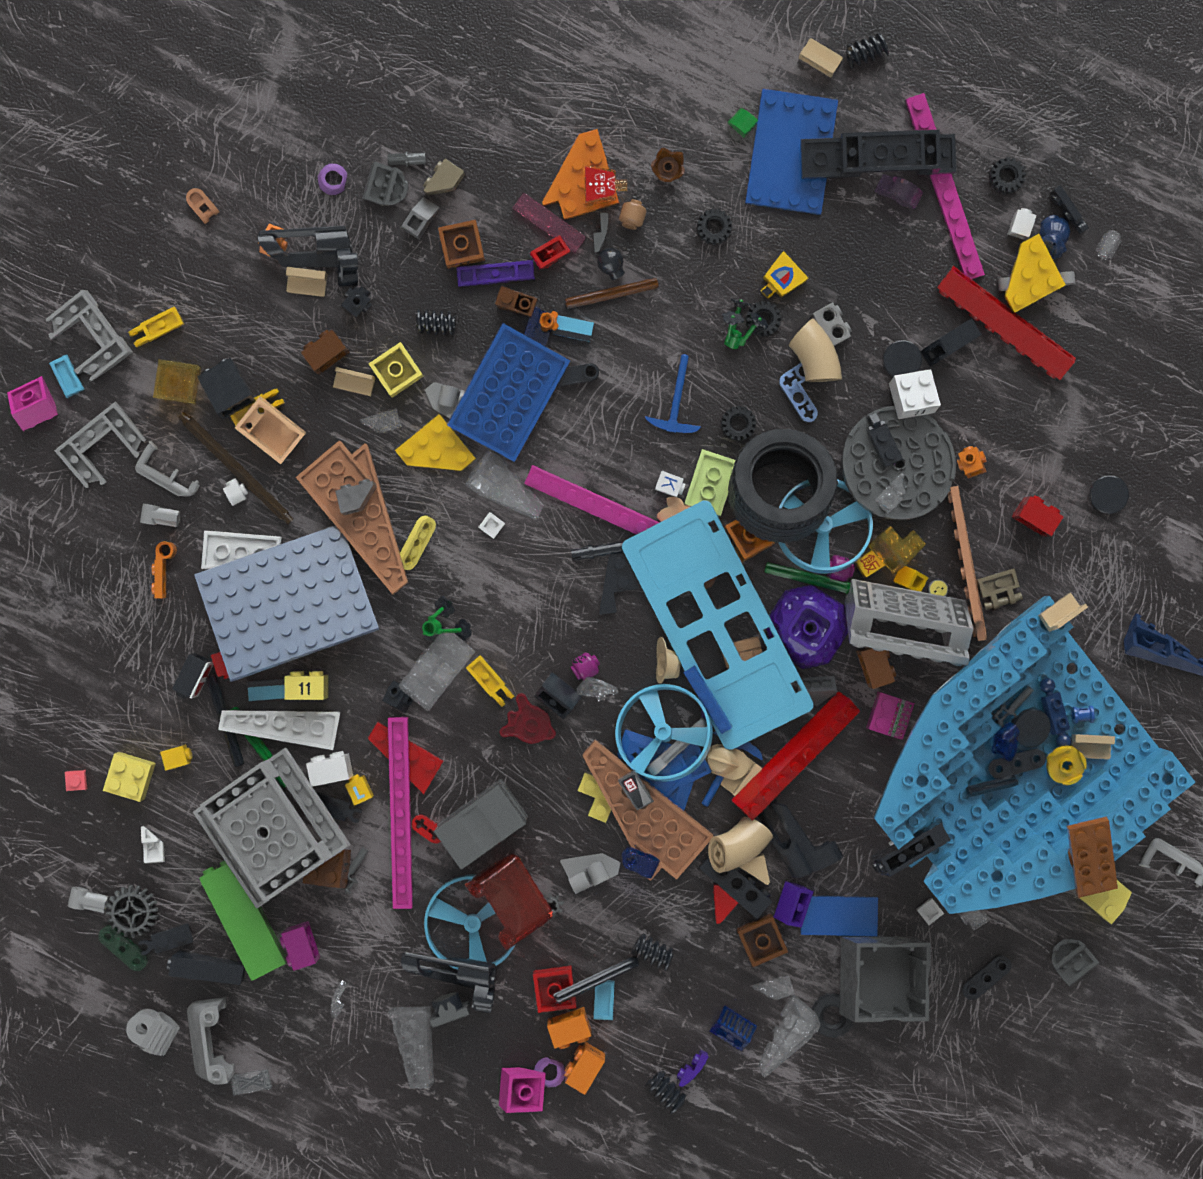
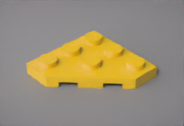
M1040 234L1020 244L1018 256L1010 276L1011 279L1005 292V298L1013 313L1066 285Z
M440 414L395 450L407 466L462 471L476 459L455 432L447 426L446 421Z

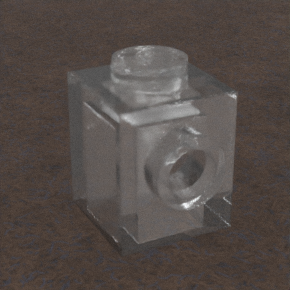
M984 910L961 912L959 915L965 925L968 923L973 930L990 921Z

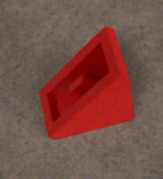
M559 235L529 254L539 269H545L568 254L570 249Z
M713 883L716 924H720L738 902L717 883Z

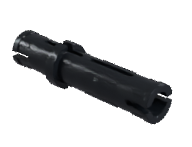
M624 541L571 549L572 560L577 561L589 558L593 560L595 557L624 553L622 549Z

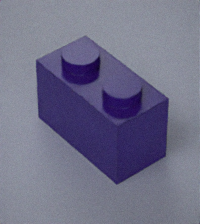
M785 881L774 918L786 925L802 928L814 891L800 884Z

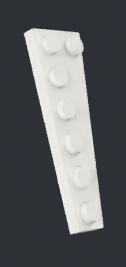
M222 710L218 730L333 750L340 712Z

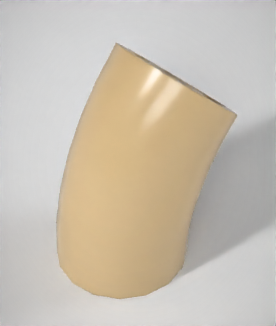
M811 319L800 329L789 344V347L795 352L802 364L805 381L828 382L842 380L841 366L833 343L815 319Z
M742 817L731 830L711 838L708 847L710 863L718 873L738 868L759 855L772 840L773 835L767 827L755 819L752 821L749 817Z

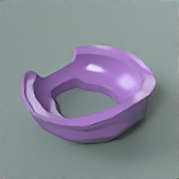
M338 164L324 166L318 175L320 189L328 195H337L345 190L347 172ZM330 171L338 172L342 176L341 184L329 185L325 180L326 174Z
M545 1057L537 1062L534 1070L542 1072L549 1063L556 1065V1078L551 1081L545 1079V1087H556L565 1078L564 1065L562 1062Z

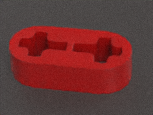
M423 814L416 815L413 818L412 828L432 843L441 842L438 837L433 839V834L428 831L429 829L434 831L438 825ZM416 819H424V825L428 828L426 829L423 826L418 828Z

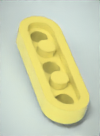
M422 516L417 520L400 552L405 570H411L416 566L435 531L436 523L434 519L428 516Z

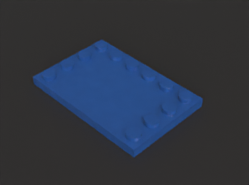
M762 89L745 204L821 215L827 178L802 179L800 140L833 138L838 100Z
M502 323L450 417L447 426L515 462L570 360Z

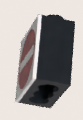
M197 653L189 654L172 688L177 691L176 695L184 699L187 697H198L206 681L205 679L214 665L213 661Z

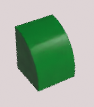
M740 108L727 123L745 138L757 125L758 119L747 110Z

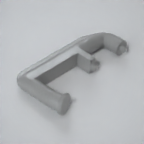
M149 441L135 466L136 471L177 496L187 497L194 495L200 486L198 484L199 481H192L187 489L175 482L179 474L178 469H175L169 478L146 464L154 450L158 449L152 441Z
M1155 838L1151 841L1139 866L1150 868V861L1156 850L1179 863L1175 871L1177 876L1187 867L1198 874L1194 881L1195 886L1202 887L1203 866L1200 862L1162 839Z

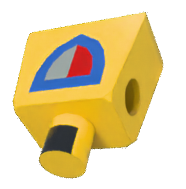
M783 251L763 277L768 284L760 291L767 299L775 292L782 298L805 283L808 277Z

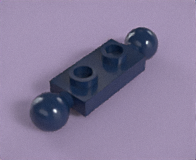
M1044 678L1040 682V689L1046 693V696L1041 697L1044 712L1051 723V735L1058 734L1056 738V745L1058 747L1070 746L1071 738L1065 734V731L1070 729L1061 694L1060 692H1053L1055 689L1053 679Z

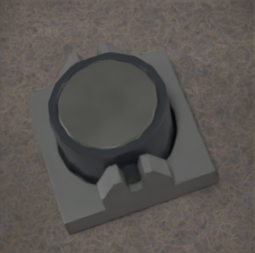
M452 992L433 1000L431 1004L435 1013L432 1014L430 1020L431 1026L435 1028L468 1016L471 1008L469 1000L462 1003L458 992Z

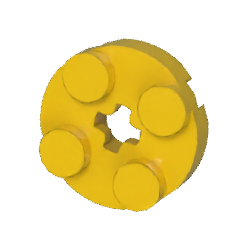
M1071 745L1056 748L1046 758V768L1049 776L1055 782L1062 783L1063 785L1077 783L1083 777L1082 774L1087 767L1084 755ZM1066 761L1071 762L1067 770L1064 767L1062 768L1063 763Z

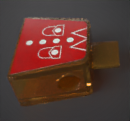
M584 166L585 206L615 201L616 191H627V179L616 180L615 170Z

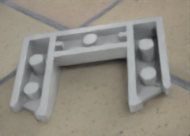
M81 290L46 318V321H52L54 333H49L50 339L56 338L80 320L84 323L101 346V349L74 371L77 374H81L84 371L91 375L89 380L94 381L124 360L133 351L98 309L99 305L88 290Z
M117 402L111 404L54 450L86 488L89 487L88 483L100 481V485L107 482L84 452L108 432L113 430L136 458L140 455L137 449L141 440L146 441L145 437Z

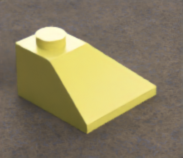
M1118 880V889L1080 898L1110 924L1124 911L1132 893Z

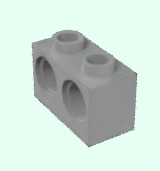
M832 302L812 313L811 317L824 329L833 345L836 346L849 339L852 330L847 322H843L841 318L843 314L839 306H835ZM830 312L833 315V320L826 321L823 318V313ZM833 329H840L842 337L835 338L832 334Z

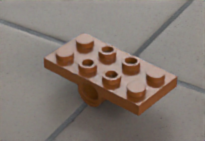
M1107 816L1068 825L1067 832L1070 846L1068 857L1073 868L1078 898L1118 889L1110 824Z

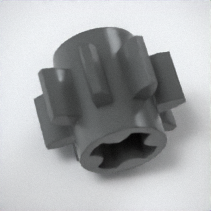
M549 893V898H542L545 905L540 906V909L546 910L545 916L550 913L555 917L557 911L563 912L559 905H563L564 901L558 900L559 894L556 897H552V894ZM555 901L556 908L552 907V909H549L548 902L552 903Z

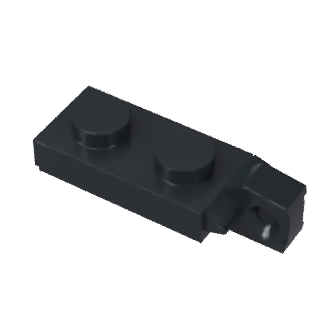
M877 413L868 416L867 420L870 424L868 435L884 468L901 461L903 457L887 424H885L884 420L880 421Z

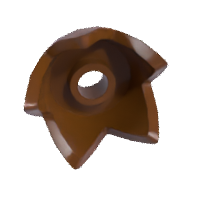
M666 148L659 150L656 159L651 163L652 171L659 180L672 182L684 174L683 153L678 151L671 152ZM670 164L672 169L666 170L664 166Z

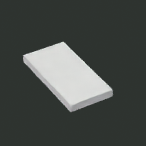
M204 531L201 569H211L281 544L282 537Z

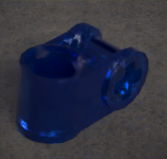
M1008 722L994 734L991 749L993 754L1005 757V760L1008 762L1012 761L1018 750L1019 729L1015 724Z
M632 847L626 848L622 852V861L626 869L652 879L660 862L657 857Z

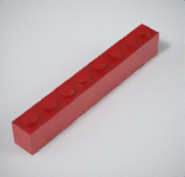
M953 266L939 283L937 288L941 295L953 299L957 307L962 310L965 308L970 312L969 315L976 321L981 320L986 324L985 327L989 331L997 332L1001 335L1000 338L1005 343L1013 344L1018 353L1023 356L1025 354L1029 356L1034 365L1045 368L1047 370L1046 373L1050 377L1061 380L1075 363L1076 358L1016 312L1013 313L1008 306Z
M838 691L731 801L753 821L849 724L860 710L848 697Z

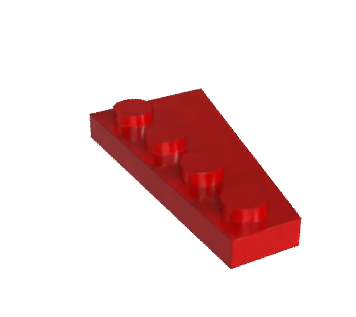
M377 722L368 739L389 759L388 727ZM409 740L410 781L424 794L442 765L443 760Z

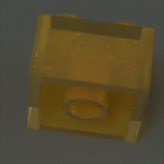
M159 359L153 398L196 405L199 384L197 376L200 375L201 367L194 364Z

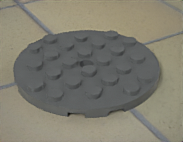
M889 406L869 413L852 428L842 449V474L849 492L864 509L884 519L904 521L929 513L945 499L955 477L956 459L947 433H944L937 424L938 422L926 414L898 419L895 406ZM877 413L880 421L884 420L885 424H887L903 457L902 468L899 469L894 464L884 468L868 435V427H870L867 420L868 416Z

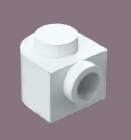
M236 478L225 483L227 487L223 488L232 506L247 499L245 495L248 492L243 483L240 485Z

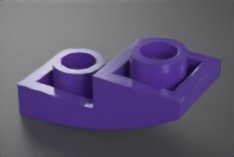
M700 1050L699 1055L695 1054L691 1063L693 1067L686 1064L684 1069L680 1068L677 1074L679 1086L683 1087L688 1084L701 1071L709 1057L707 1052Z

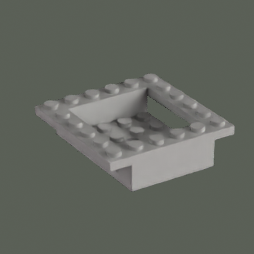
M851 580L849 593H846L844 600L850 644L858 648L865 646L871 647L875 651L887 650L896 655L908 654L917 659L924 657L934 662L946 661L955 666H968L970 659L968 648L973 626L966 600L861 580ZM873 618L880 622L893 621L901 626L909 624L919 629H934L942 633L944 646L870 633Z
M287 748L282 749L270 759L256 765L200 804V807L193 811L256 909L351 845ZM280 776L322 841L317 843L275 780L277 777ZM261 827H265L268 830L267 837L260 835Z

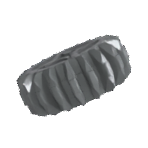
M129 885L128 890L124 886L121 888V892L115 891V896L109 898L112 903L106 905V907L111 909L106 911V915H111L107 922L113 921L114 924L111 928L118 927V934L124 931V937H127L129 933H131L132 937H135L137 933L139 936H142L144 931L148 932L150 930L149 926L155 925L152 919L158 918V915L153 913L159 910L158 907H153L157 900H150L153 894L151 893L147 896L148 889L146 888L140 892L141 886L139 885L136 886L135 891L133 885ZM128 896L126 907L118 909L120 901ZM134 897L139 898L145 906L138 905ZM132 907L138 911L133 915L127 911ZM147 913L145 921L141 925L136 926L138 915ZM120 916L126 917L128 924L124 923Z

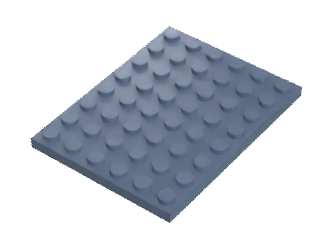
M336 525L194 574L231 682L379 630L348 541Z

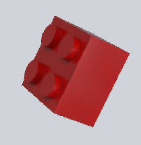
M1034 495L1033 497H1023L1011 517L1042 537H1050L1064 516L1059 514L1061 512L1059 509L1052 505L1050 507L1043 504V499Z
M572 966L533 971L538 1013L576 1008V996L560 1004L556 1003L553 997L554 993L574 985Z

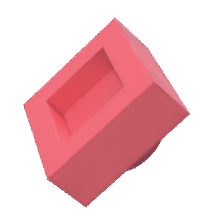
M86 770L65 772L66 791L87 789Z

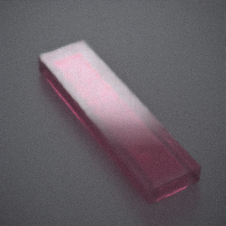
M525 193L521 195L513 207V210L551 237L556 238L560 235L568 248L574 253L577 252L586 239V236Z

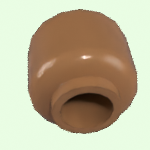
M632 199L631 202H625L622 205L619 220L622 222L623 227L636 230L637 227L643 225L646 209L642 206V202Z

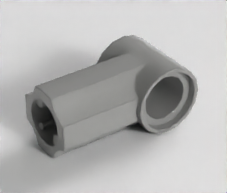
M143 504L140 523L178 527L180 511Z
M72 887L68 907L104 913L109 896L89 892L88 889L82 887Z

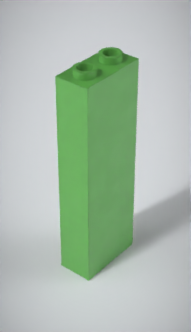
M224 860L220 862V867L214 869L212 866L204 870V875L199 879L251 981L286 964V954L262 907L260 906L256 909Z

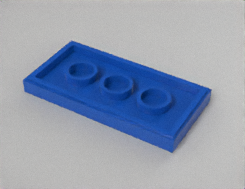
M812 896L802 928H800V934L877 936L878 897Z

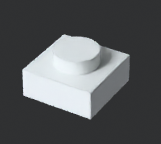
M489 512L478 528L494 539L505 523Z
M932 898L916 909L928 925L944 914Z

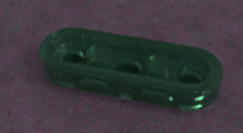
M111 925L100 930L99 941L134 971H140L148 964L147 955H142V950L130 939L124 937L123 933L118 934L117 928L112 929ZM109 933L111 939H106L105 934ZM120 946L125 947V952L120 951ZM135 958L140 960L139 965L134 963Z

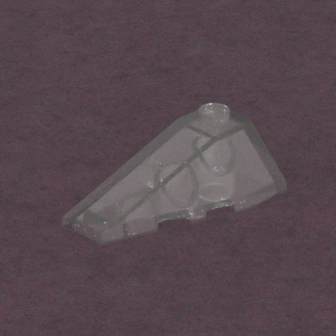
M795 995L791 996L782 1010L781 1016L783 1019L779 1027L775 1026L773 1042L767 1044L759 1062V1067L764 1077L768 1076L806 1044L814 1033L819 1030L820 1022L817 1014Z

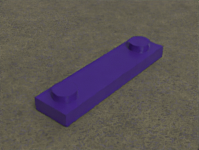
M533 260L456 267L458 287L535 280Z

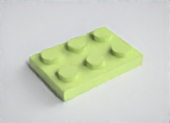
M702 449L684 504L693 506L706 500L712 504L716 514L721 516L729 492L730 476L736 460Z

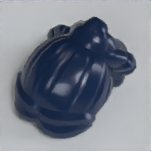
M1050 215L1042 221L1039 234L1054 260L1062 257V253L1067 251L1065 244L1070 235V227L1065 218Z

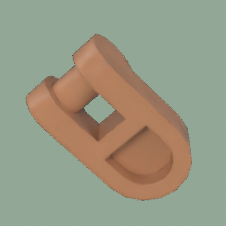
M194 188L188 191L186 195L187 203L205 224L210 221L209 218L211 216L217 215L220 212L200 189ZM206 204L209 209L203 213L201 208Z

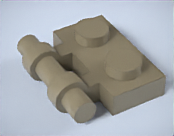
M1014 568L976 579L981 597H990V602L984 603L985 610H996L1000 606L1006 604L1013 605L1016 604V601L1023 600L1021 592L1016 594L1013 592L1014 588L1020 587ZM1006 591V597L997 599L996 594Z

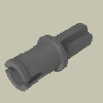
M406 151V153L388 154V165H406V167L418 164L426 165V153H408Z

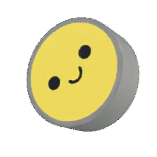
M934 580L929 584L928 592L930 594L946 596L948 586L942 580Z

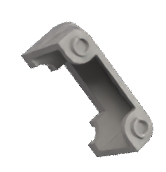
M225 997L195 1001L187 1009L195 1072L199 1077L217 1085L228 1083L235 1074L234 1063H227L223 1055L214 1056L210 1026L218 1022L219 1011L227 1007Z

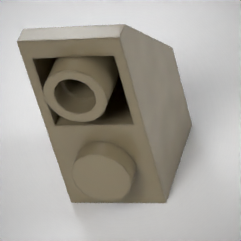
M444 159L443 162L439 161L434 169L435 174L432 178L429 177L423 185L425 188L424 193L430 196L455 191L465 176V172L447 159Z

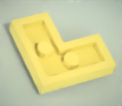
M584 773L578 791L595 798L588 816L606 823L611 808L594 776Z

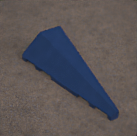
M1136 613L1133 616L1124 638L1125 654L1203 676L1202 658L1196 659L1189 654L1190 650L1171 636L1159 633L1154 629L1155 625L1152 623L1148 625L1140 619L1141 615Z

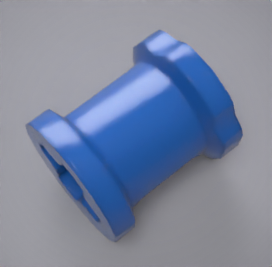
M1088 706V708L1072 707L1071 717L1073 724L1085 721L1094 723L1095 713L1093 706Z

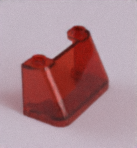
M509 854L490 864L465 884L470 894L475 898L483 896L487 898L505 928L499 933V940L505 950L516 945L548 922L553 916L550 906L519 857L514 854Z

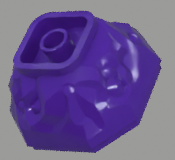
M813 585L785 590L769 615L791 660L801 669L829 664L848 635L844 605ZM807 624H812L813 629L811 631L806 630ZM767 627L766 631L769 640L774 636L770 628Z

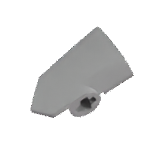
M436 382L425 389L432 408L448 418L452 416L465 392L457 387Z
M603 853L560 860L575 894L618 875L621 863Z

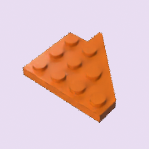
M598 129L578 135L542 202L543 206L559 202L564 220L619 204L616 190L612 196L586 202L585 167L610 171Z

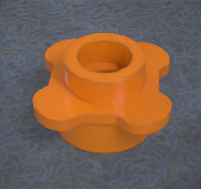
M552 311L551 313L541 314L540 324L542 331L558 329L557 312Z

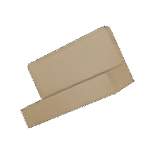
M812 38L809 39L799 55L800 60L830 78L843 59L842 56Z
M287 267L286 275L288 276L286 291L288 293L325 296L328 275L325 271Z
M338 367L335 368L336 376L333 388L371 397L375 382L374 376Z
M1069 593L1038 616L1050 632L1062 627L1088 608L1086 604L1080 606L1073 595Z
M1072 734L1071 746L1078 749L1085 758L1110 759L1111 744H1115V736Z
M749 758V770L746 775L736 780L724 777L721 785L734 796L762 769Z

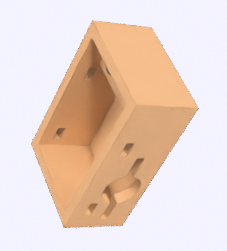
M261 396L235 427L236 430L280 464L306 433ZM260 407L264 409L263 413L259 412L258 409ZM248 422L252 424L251 428L247 427Z

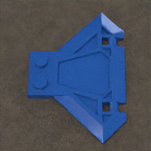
M625 729L621 743L629 762L631 763L635 759L633 753L637 752L639 755L654 738ZM661 742L650 763L672 744ZM694 744L688 745L655 776H670L684 771L698 759L702 753L700 747ZM618 750L617 755H618L619 759L621 760V759H623V758L621 757V755H620V753H619V750ZM704 759L696 770L678 780L663 782L641 777L684 811L694 781L711 773L712 770L706 759ZM647 770L644 771V773L651 775Z

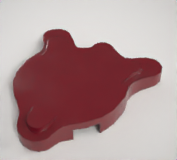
M519 693L516 696L519 710L517 712H508V724L500 729V736L504 738L510 736L517 737L528 744L552 740L556 735V731L551 725L547 712L538 706L532 705L524 693Z

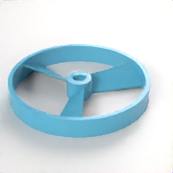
M837 479V487L849 492L845 482ZM806 480L792 488L782 500L779 508L792 509L804 505L794 493L810 486L809 481ZM856 501L834 515L827 516L822 525L816 529L818 536L811 565L794 556L785 543H778L784 554L800 568L823 574L838 572L853 565L865 552L872 536V514ZM867 518L868 536L863 549L850 561L839 566L830 567L829 533L832 528Z
M670 684L653 685L634 694L623 706L618 716L615 730L619 753L627 765L647 779L663 782L678 780L696 770L709 752L713 734L710 716L701 701L688 690ZM675 690L692 697L702 708L706 717L707 727L671 728L665 722L658 691ZM640 699L656 726L654 729L656 738L630 763L623 751L621 728L627 712ZM671 739L704 747L698 759L680 773L670 776H653L644 773L661 742H669Z
M463 875L446 882L433 895L425 913V935L434 954L439 959H447L437 950L431 939L428 928V916L464 925V928L469 932V959L487 962L478 932L481 922L513 904L517 916V933L508 951L502 957L492 962L496 966L500 964L514 949L520 932V912L513 895L500 882L483 875ZM466 879L484 880L501 889L477 914L466 915L436 898L449 885Z

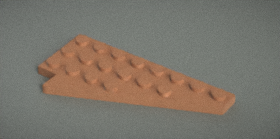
M339 440L296 478L394 595L408 583V579L369 446L365 443L351 454ZM366 479L376 483L377 488L363 511L348 515L341 514L335 492L340 490V486L351 484V486L359 485V481Z
M959 486L950 487L951 491L948 493L949 503H953L954 506L951 514L953 522L957 523V529L954 530L956 541H960L961 548H958L959 559L963 560L964 567L961 568L962 579L967 580V586H965L964 590L966 599L970 598L971 603L968 611L970 618L974 620L972 625L973 637H977L978 641L986 640L987 633Z
M594 740L583 753V758L647 878L651 881L660 869L663 868L675 879H678L710 842L711 838L714 837L713 834L639 774V778L647 787L654 802L637 810L618 782L619 778L633 770L598 741Z

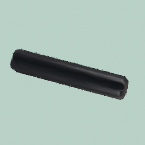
M1015 775L969 785L966 787V792L969 797L1014 787L1018 785V780Z

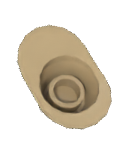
M662 637L657 641L656 679L659 684L664 679L678 678L681 666L676 653L667 649L665 640Z
M722 744L711 746L705 758L713 774L727 779H740L749 770V761L743 752L735 748L731 750L726 749Z

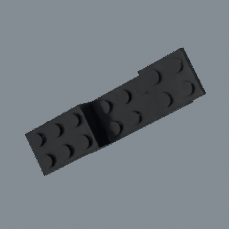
M940 130L842 133L840 138L800 140L802 179L860 177L862 173L917 171V175L955 174L957 172L955 134H940Z

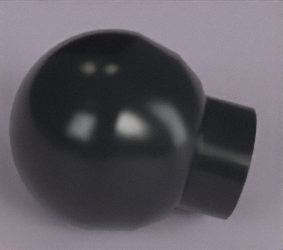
M607 248L600 252L597 258V265L603 273L609 275L611 280H616L625 274L622 268L624 260L618 250Z

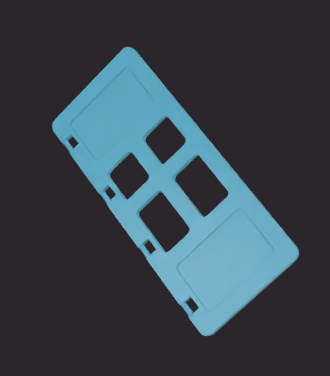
M701 501L623 542V552L684 670L686 671L694 665L697 667V670L733 726L730 730L721 734L710 717L711 723L726 749H734L812 710L813 700L709 501ZM713 520L719 529L715 533H713L709 522ZM724 572H728L741 597L739 600L721 609H716L704 587V583ZM741 573L747 583L743 586L739 584L736 578ZM686 591H691L703 617L683 628H679L667 606V601ZM747 611L755 622L767 646V650L744 661L741 659L724 623ZM767 627L770 628L774 636L769 640L763 630ZM710 630L729 664V669L710 679H705L687 645V641ZM796 680L801 688V691L795 693L791 685Z

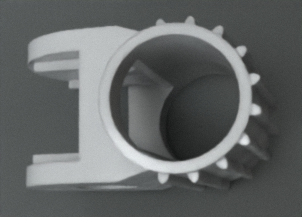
M143 1009L128 1021L126 1032L129 1039L139 1045L142 1050L154 1055L164 1056L180 1027L171 1017L162 1012ZM142 1024H145L148 1030L144 1029Z

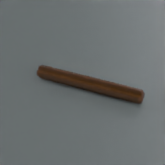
M657 278L647 279L566 298L565 303L567 309L657 289L659 284Z

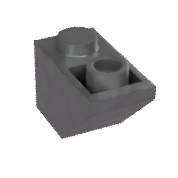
M423 197L402 224L403 230L420 240L440 207Z
M366 479L359 481V485L351 486V484L340 486V490L335 492L341 514L348 515L363 511L377 488L376 483Z

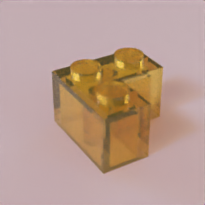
M890 526L880 533L868 547L895 574L906 566L926 543L914 530L901 538Z

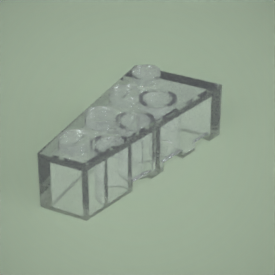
M431 1006L393 1007L388 1011V1014L392 1020L394 1034L397 1037L398 1048L404 1061L403 1065L410 1089L430 1088L434 1084L432 1028L430 1023Z

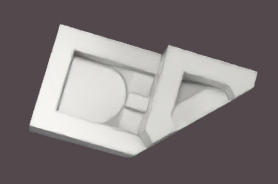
M142 826L141 841L144 850V863L165 862L164 843L146 827Z

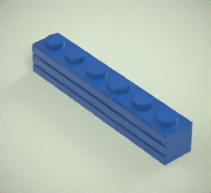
M694 665L683 672L720 733L723 734L733 727L697 670V667Z

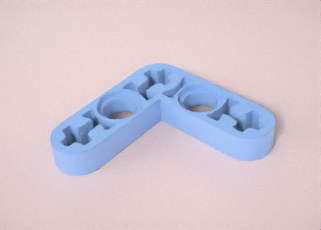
M800 363L780 377L779 385L801 420L810 423L816 419L818 412L801 386V383L805 381V377L799 374V368L802 366ZM795 371L796 377L800 379V381L797 382V379H794L791 382L792 386H789L788 384L784 385V377H787L788 379L793 377L794 374L792 372ZM797 392L801 393L804 397L801 403H796L793 400V395ZM806 401L809 404L805 406L807 410L813 411L812 419H810L809 417H804V414L806 413L804 408H802L801 410H799L798 408L802 406Z

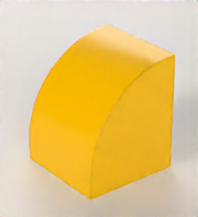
M901 565L893 582L906 589L921 592L928 577L917 570Z

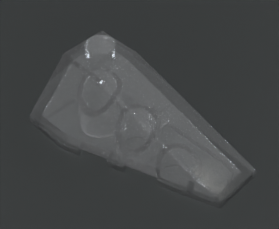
M488 449L470 473L465 485L484 498L536 520L544 505L529 488H525L519 482L520 477L517 474H512L507 468V462Z

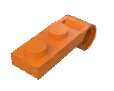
M160 542L156 546L155 564H152V575H155V583H152L151 588L155 598H166V559L173 558L177 552L176 546L171 542ZM165 545L170 547V553L167 556L162 553V548Z

